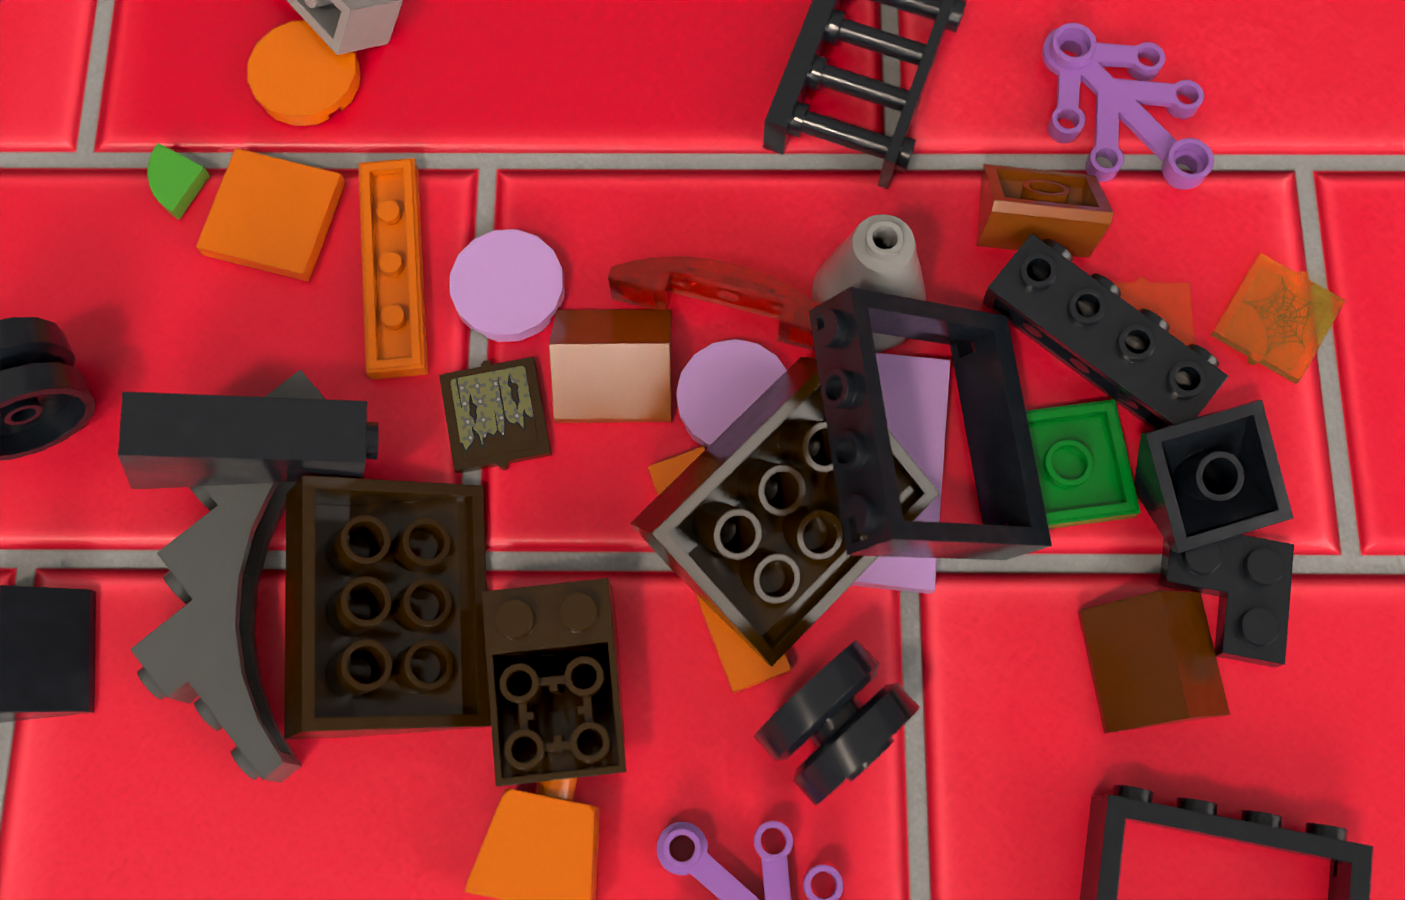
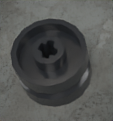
M11 317L0 320V460H11L38 453L63 442L82 429L94 415L96 401L85 377L74 367L75 356L65 334L54 322L38 317Z
M858 640L846 647L810 679L754 735V738L775 761L788 759L809 739L815 743L818 749L796 768L793 779L815 806L846 779L850 782L853 781L895 741L892 736L920 708L898 683L885 685L863 706L855 696L877 676L879 662Z

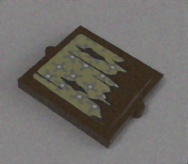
M534 357L493 365L490 361L485 360L481 363V367L439 375L456 474L499 466L501 470H507L511 463L552 455Z

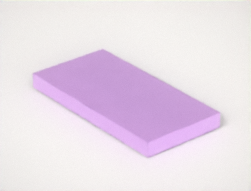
M876 353L888 430L940 493L914 521L939 522L950 360ZM879 556L851 586L932 594L935 591L937 558Z

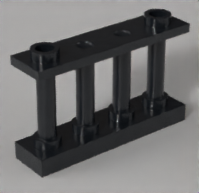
M812 0L765 119L763 148L784 155L791 135L800 138L802 133L884 159L878 186L888 189L895 169L903 172L907 170L917 139L907 136L946 30L954 33L957 32L967 0H871L935 20L927 44L845 19L846 13L840 11L844 0ZM839 40L917 65L918 69L910 90L828 65V58L822 57L826 44L836 45ZM820 86L902 112L893 137L809 111L810 105L804 103L809 89L818 91Z

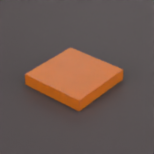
M235 148L196 248L204 256L309 282L346 182L340 173Z

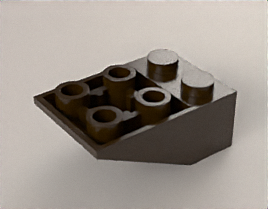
M603 578L482 591L496 787L627 772L618 636L613 587L609 579Z

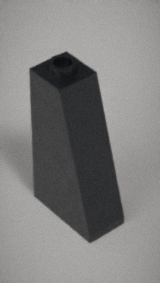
M122 391L118 457L131 489L297 482L302 475L363 479L366 459L377 460L379 424L378 422H367V401Z

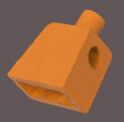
M578 778L537 782L535 794L506 788L468 878L465 892L500 900H596L600 812L599 807L573 802Z

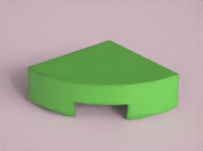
M157 143L148 163V182L152 193L169 214L180 220L210 175L203 166Z

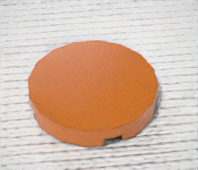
M305 20L291 21L272 29L256 44L248 60L247 81L258 103L277 121L294 126L317 125L329 120V114L335 112L339 107L343 111L352 102L360 85V64L354 51L337 55Z

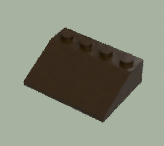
M800 357L630 523L660 558L770 666H773L879 557L850 556L846 554L816 358ZM889 431L903 520L914 521L940 493ZM860 534L861 540L867 538V534Z
M302 475L287 492L284 739L345 738L485 728L491 726L482 591H487L483 485Z

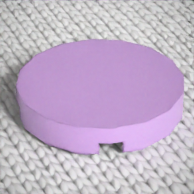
M517 229L494 230L475 238L458 254L450 272V296L462 322L470 329H474L476 332L484 334L485 338L497 342L522 341L542 332L552 322L551 317L556 313L558 307L560 310L565 297L564 273L554 250L538 236Z
M738 339L712 343L694 354L680 374L676 392L680 419L691 438L707 449L787 371L775 354L758 343Z

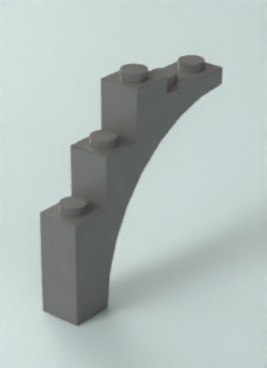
M301 370L265 396L325 399ZM296 482L190 487L192 492L210 512L157 552L158 556L170 570L163 576L165 582L186 605L130 649L143 666L137 671V675L144 686L160 700L166 697L190 704L197 697H200L194 702L196 710L214 730L219 731L224 728L236 744V747L231 750V755L241 770L253 780L261 777L262 780L282 783L297 771L301 764L276 724L261 682L255 625L258 585L269 543L286 509V494Z

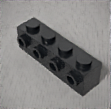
M1031 233L988 286L982 303L996 314L1007 316L1008 323L1108 397L1115 399L1116 403L1153 430L1196 418L1229 377L1217 368L1219 366L1218 360L1206 349L1195 344L1187 346L1168 332L1170 330L1169 325L1156 313L1144 308L1138 311L1120 298V290L1106 277L1096 273L1090 276L1073 264L1072 255L1062 245L1051 239L1042 241Z

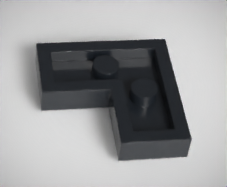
M1237 535L1181 553H1175L1164 538L1159 586L1219 596L1214 650L1216 657L1275 668L1285 665L1294 544Z

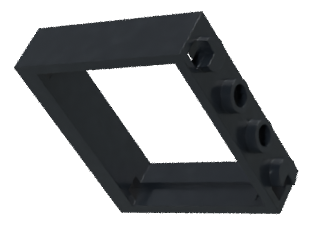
M854 287L844 290L809 310L847 555L1008 560L1052 546L1007 316ZM872 332L950 345L983 524L903 520ZM860 534H867V538L861 540Z
M1114 785L1113 795L1106 794L1091 797L1080 900H1117L1126 821L1329 860L1328 900H1370L1373 846L1347 841L1348 830L1345 828L1306 823L1305 833L1283 829L1282 816L1241 810V820L1217 816L1218 804L1178 797L1176 807L1152 803L1153 792L1150 790L1124 785Z

